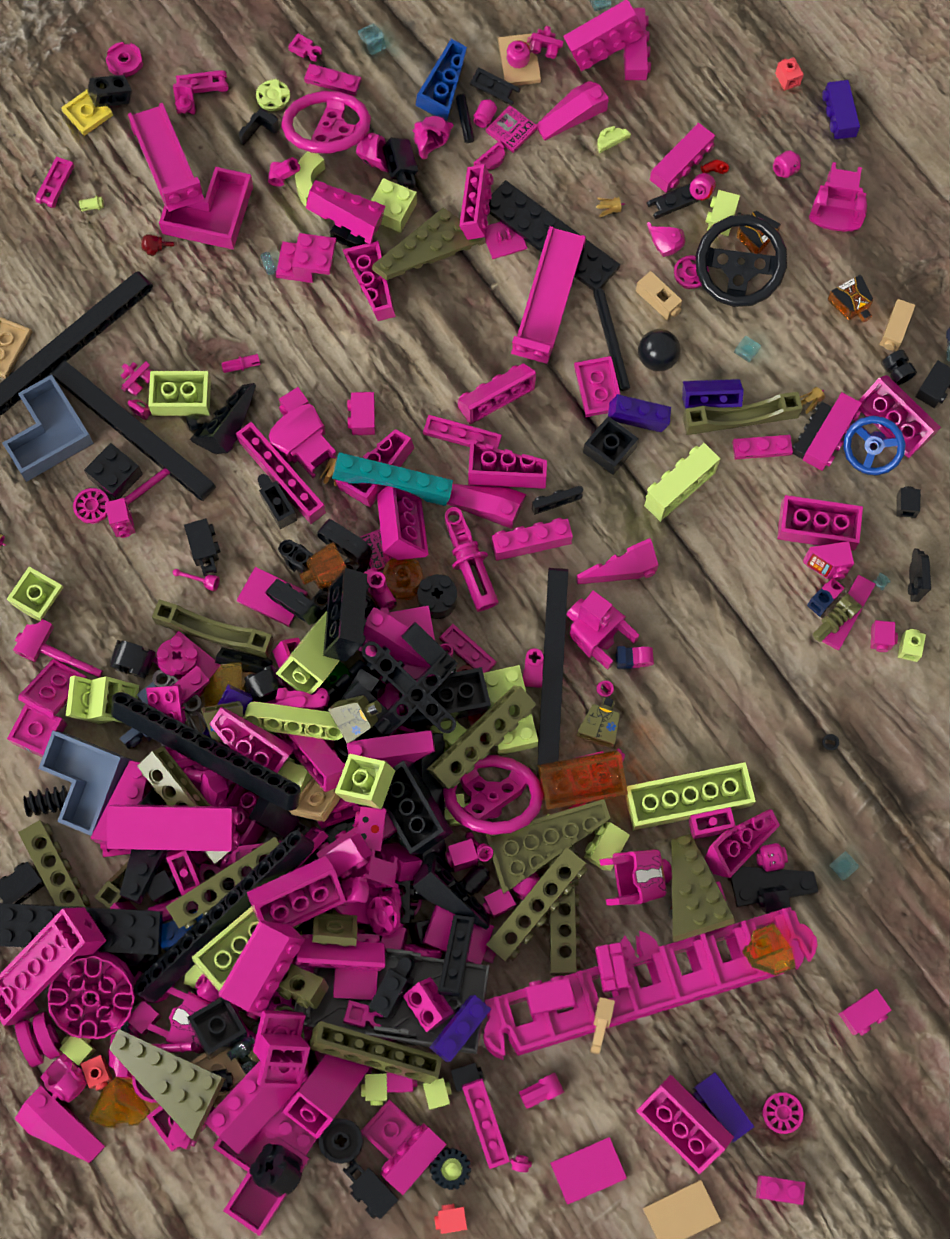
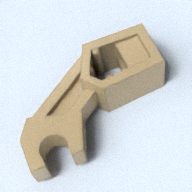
M602 997L598 1000L593 1024L596 1025L590 1053H600L605 1029L609 1028L614 1000Z

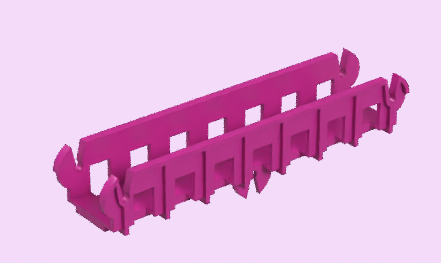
M791 907L660 947L653 937L639 930V936H635L639 958L635 956V950L626 935H624L621 942L623 947H627L629 960H626L627 969L632 971L633 982H630L629 988L611 991L613 997L608 999L614 1000L615 1003L609 1028L784 974L786 969L795 967L797 970L802 964L804 956L808 962L812 960L817 949V938L805 924H799L795 910L792 911ZM765 928L771 949L763 950L757 932L758 929ZM726 941L732 961L722 962L716 942ZM686 952L693 973L682 976L675 955ZM646 964L653 985L640 988L634 967ZM598 966L563 976L564 979L569 978L575 1002V1005L572 1007L573 1010L557 1014L555 1010L532 1015L533 1022L521 1026H515L510 1005L527 1001L528 1004L526 988L485 1000L484 1003L491 1008L487 1014L488 1021L484 1029V1044L488 1052L504 1061L505 1044L504 1036L502 1035L504 1033L508 1035V1040L517 1056L594 1033L596 1025L593 1024L599 999L593 980L600 978Z

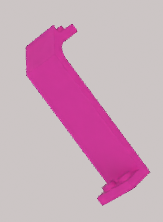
M160 103L158 107L134 115L129 113L131 129L138 139L166 209L172 211L205 200L198 177L194 178L163 103Z
M549 226L517 336L513 337L511 354L548 363L582 249L586 245V236Z

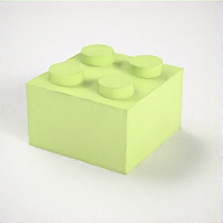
M383 178L371 201L385 206L381 225L401 233L417 205V192Z
M349 754L335 793L346 802L382 809L395 770L385 761Z

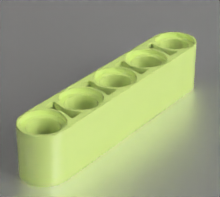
M251 702L247 705L244 715L245 720L270 732L327 740H340L343 737L330 712Z

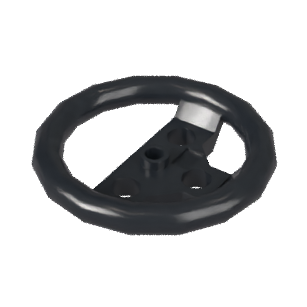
M749 214L731 215L714 223L701 238L695 255L696 274L703 289L717 302L732 307L753 306L769 298L781 285L787 269V248L779 231L766 220ZM749 226L760 230L770 239L775 250V256L717 249L710 246L720 233L732 227ZM721 254L728 256V262L724 265L719 264L717 260ZM741 258H744L745 263L743 265H740L738 263V260H740ZM763 259L766 262L765 267L757 269L755 267L756 260ZM707 267L723 270L729 278L727 292L722 291L713 283ZM758 274L772 275L771 279L762 289L746 295L747 285L751 279ZM737 275H741L744 278V282L740 286H736L733 283V279Z

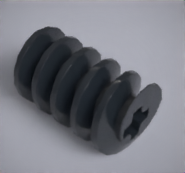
M62 785L61 792L58 791L57 787H54L53 793H50L49 789L46 788L43 795L40 789H38L36 796H34L32 790L29 791L28 797L24 795L23 798L26 815L31 817L34 812L36 816H39L41 811L44 814H48L50 810L52 813H56L58 808L61 811L68 794L65 786Z

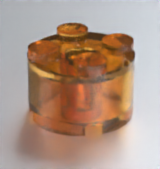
M391 558L383 569L387 586L394 598L411 600L417 595L418 587L423 580V572L415 558L403 560Z

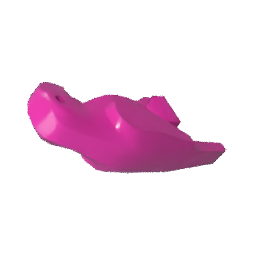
M284 687L278 688L276 695L277 703L274 704L318 710L328 706L330 696L324 688H317L318 691L311 695L303 691H289Z

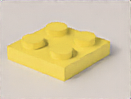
M88 89L61 107L63 113L84 136L113 116L112 111L107 106H94L87 92Z

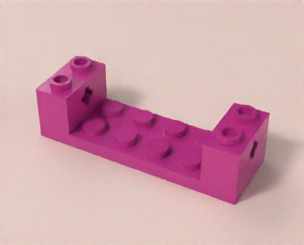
M85 907L63 908L0 973V1021L3 1026L15 1025L25 1019L30 1020L39 1010L33 1000L76 956L93 955L107 941Z

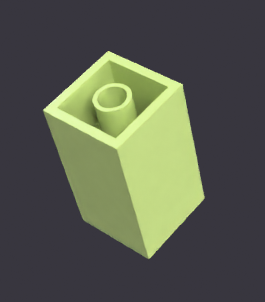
M327 611L313 625L276 672L279 677L295 690L307 692L311 695L325 681L340 661L323 656Z

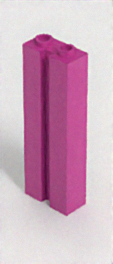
M113 804L107 806V849L232 852L240 844V834L236 832V825L240 823V813L237 812V807Z

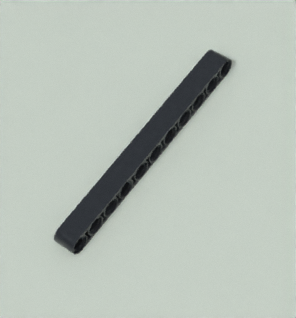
M140 271L133 273L0 383V415L4 414L21 400L18 395L19 392L50 376L64 360L67 362L149 294L153 284Z
M64 360L51 373L62 387L160 468L168 469L170 471L169 475L199 500L204 501L216 488L215 484L68 362Z
M548 568L537 778L557 779L568 588V569Z
M118 692L112 696L111 715L115 719L282 809L292 811L298 808L301 788L295 782L127 693Z
M300 831L290 833L135 982L134 993L149 1002L157 1001L195 965L192 957L252 906L247 892L292 872L312 853L314 842Z

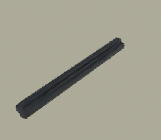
M598 288L593 291L607 347L612 357L619 390L626 391L630 389L627 373L604 290Z

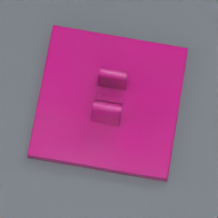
M501 221L488 225L484 238H486L485 242L492 260L527 249L524 238Z

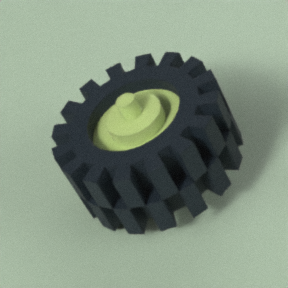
M444 1148L435 1157L433 1162L430 1163L431 1169L429 1170L432 1174V1179L436 1184L445 1189H459L460 1185L464 1186L466 1184V1179L469 1180L470 1176L468 1173L471 1172L469 1167L470 1161L467 1160L465 1154L455 1148Z

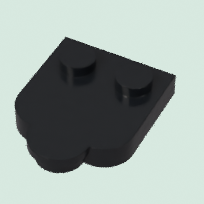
M919 548L913 550L912 562L909 567L910 583L908 585V594L911 595V602H919L931 590L929 556L924 551H920Z

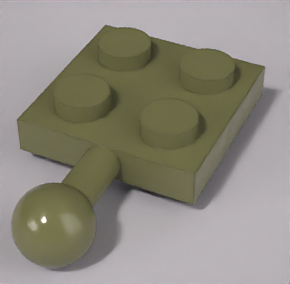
M332 908L328 910L330 913H321L314 917L313 942L323 945L356 946V915L339 914Z

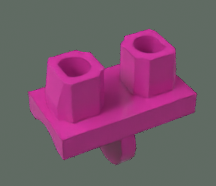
M546 26L544 30L538 29L537 33H532L531 37L527 38V43L530 44V53L539 54L541 47L547 48L545 56L551 59L557 56L558 50L563 46V41L555 39L556 34L551 33L550 26Z
M179 80V84L173 85L177 114H195L192 84H190L189 80Z
M145 361L134 372V369L137 367L136 363L133 362L130 366L124 363L121 366L124 372L120 376L123 379L128 375L130 377L122 385L121 389L124 392L128 391L136 397L143 389L136 381L141 377L147 384L150 382V364Z

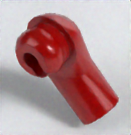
M718 159L701 166L702 173L714 171L725 174L729 170V165Z

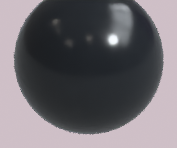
M665 329L649 331L642 337L638 346L640 361L645 367L653 371H666L672 368L680 357L681 348L677 337Z

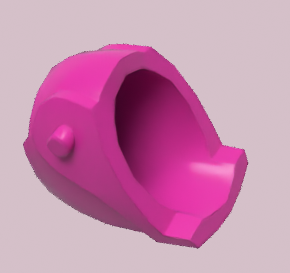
M368 133L357 145V156L367 165L389 173L382 147L386 144L385 138L375 133Z
M647 222L652 242L656 250L663 257L674 255L684 247L686 239L682 229L657 227Z
M64 1053L41 1075L45 1088L53 1094L52 1098L56 1099L58 1097L60 1100L68 1103L80 1095L87 1085L82 1069Z

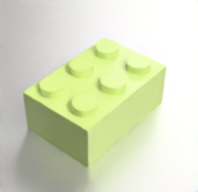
M150 371L148 407L152 416H210L211 379L208 371Z

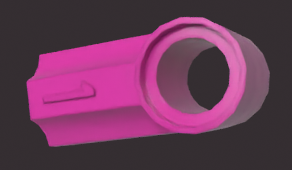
M291 157L283 162H272L270 164L268 183L276 187L283 186L286 178L300 171L297 159Z
M556 1073L540 1079L538 1083L520 1091L519 1094L523 1104L528 1109L546 1099L548 1101L564 1093V1090Z

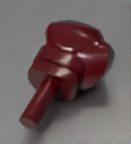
M151 234L143 236L141 241L142 250L150 256H154L158 250L162 251V246L174 247V242L162 241V237Z

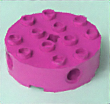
M96 951L93 955L76 956L50 984L48 991L49 1013L56 1025L72 1037L80 1039L81 1037L87 1039L105 1038L118 1031L130 1017L136 996L133 990L135 984L134 976L127 964L112 953Z

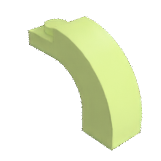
M308 151L298 162L300 171L295 173L297 192L305 206L309 190L315 178L325 170L324 158L318 153Z

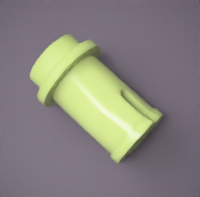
M98 195L95 198L79 200L82 212L104 208L103 198L98 197Z

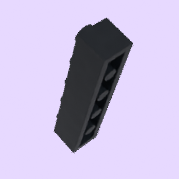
M824 402L816 406L814 410L816 413L812 414L809 418L810 423H806L803 429L805 430L804 433H800L798 443L795 442L792 447L794 449L792 454L801 459L804 458L832 406Z

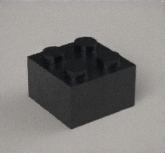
M608 416L585 442L583 453L614 475L637 448L639 438Z
M112 443L84 469L88 479L113 500L120 499L143 475L139 465Z
M221 997L187 1017L191 1029L209 1060L247 1038V1031L231 1003Z

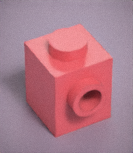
M795 57L780 61L775 72L784 91L801 85L804 75Z
M99 1055L80 1064L89 1088H96L98 1091L108 1087V1082L113 1081L104 1056Z
M455 1204L443 1205L442 1210L438 1211V1216H434L436 1230L440 1229L441 1234L467 1230L464 1207L455 1208Z

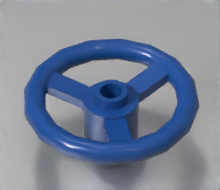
M868 416L860 418L849 427L844 436L843 449L846 459L855 469L864 474L880 475L890 472L899 465L904 457L906 443L902 431L894 422L885 417ZM871 423L882 424L889 428L896 437L886 439V436L879 431L870 434L863 425ZM855 432L865 440L864 446L868 453L864 464L855 458L851 449L852 437ZM898 446L897 453L891 462L882 467H871L875 455L880 454L884 447Z

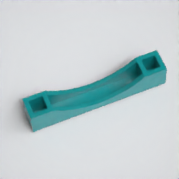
M340 452L338 453L332 479L347 483H371L394 487L412 493L426 502L446 506L449 501L453 480Z

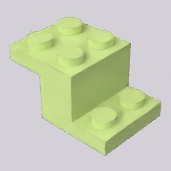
M71 676L66 716L97 724L112 721L122 723L111 715L112 696L115 693L124 692L138 699L139 685L107 676L93 680Z

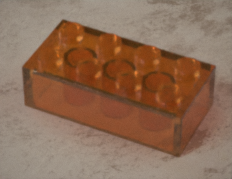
M618 750L537 765L544 795V805L547 810L628 795L622 756Z

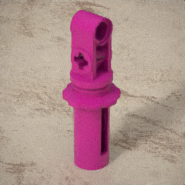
M451 507L445 513V524L454 547L452 554L457 559L452 564V567L456 570L461 569L477 612L488 610L499 604L483 563L488 554L487 552L479 551V544L477 541H473L461 510ZM451 515H456L459 520L452 522L448 518ZM471 565H474L485 592L484 596L480 594L470 568Z

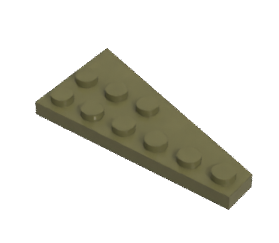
M443 207L376 261L372 266V270L385 280H389L405 274L409 269H418L428 262L431 264L453 256L455 252L464 249L466 251L471 249V246L485 244L486 238L467 240L459 226L460 219Z
M605 799L534 819L528 826L512 833L485 834L488 845L493 849L492 859L503 895L560 856L566 847L570 849L610 821L611 818Z
M688 834L671 839L673 942L735 924L734 916L692 835Z
M118 1029L109 1050L191 1140L196 1141L225 1078Z

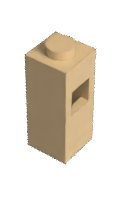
M650 271L637 282L636 292L666 320H669L672 316L676 317L681 312L683 300L653 272Z
M897 299L882 336L881 346H884L887 350L898 351L914 311V304Z

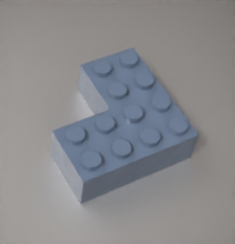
M52 375L18 393L36 424L4 441L3 445L26 482L94 444Z
M53 730L38 769L72 782L57 822L92 836L129 761H132V759L68 733Z

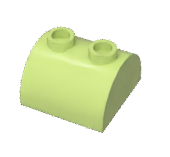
M28 567L7 600L23 613L41 621L62 591L63 586L35 569Z

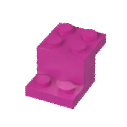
M299 233L297 243L282 241L276 278L313 283L315 273L330 275L336 238Z
M262 1011L253 1052L262 1062L257 1080L259 1087H301L310 1046L301 1037L306 1017L303 1012Z

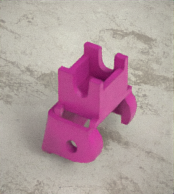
M833 162L827 182H825L824 186L820 185L809 219L815 225L833 231L849 232L859 230L867 213L866 193H863V188H859L862 167H858L857 172L835 169L836 163Z
M301 405L291 410L276 422L269 433L270 444L284 460L294 464L298 461L312 478L316 477L315 469L328 458L337 459L335 457L336 451L323 437L325 435V426L313 405Z
M370 849L373 855L367 858L368 863L359 869L354 867L351 869L353 873L350 877L342 880L341 889L346 902L334 907V909L339 914L356 915L357 923L370 924L367 916L370 902L377 896L386 895L396 902L400 912L402 900L398 884L395 883L398 857H390L388 862L384 859L376 858L375 849ZM382 888H392V890L382 892Z

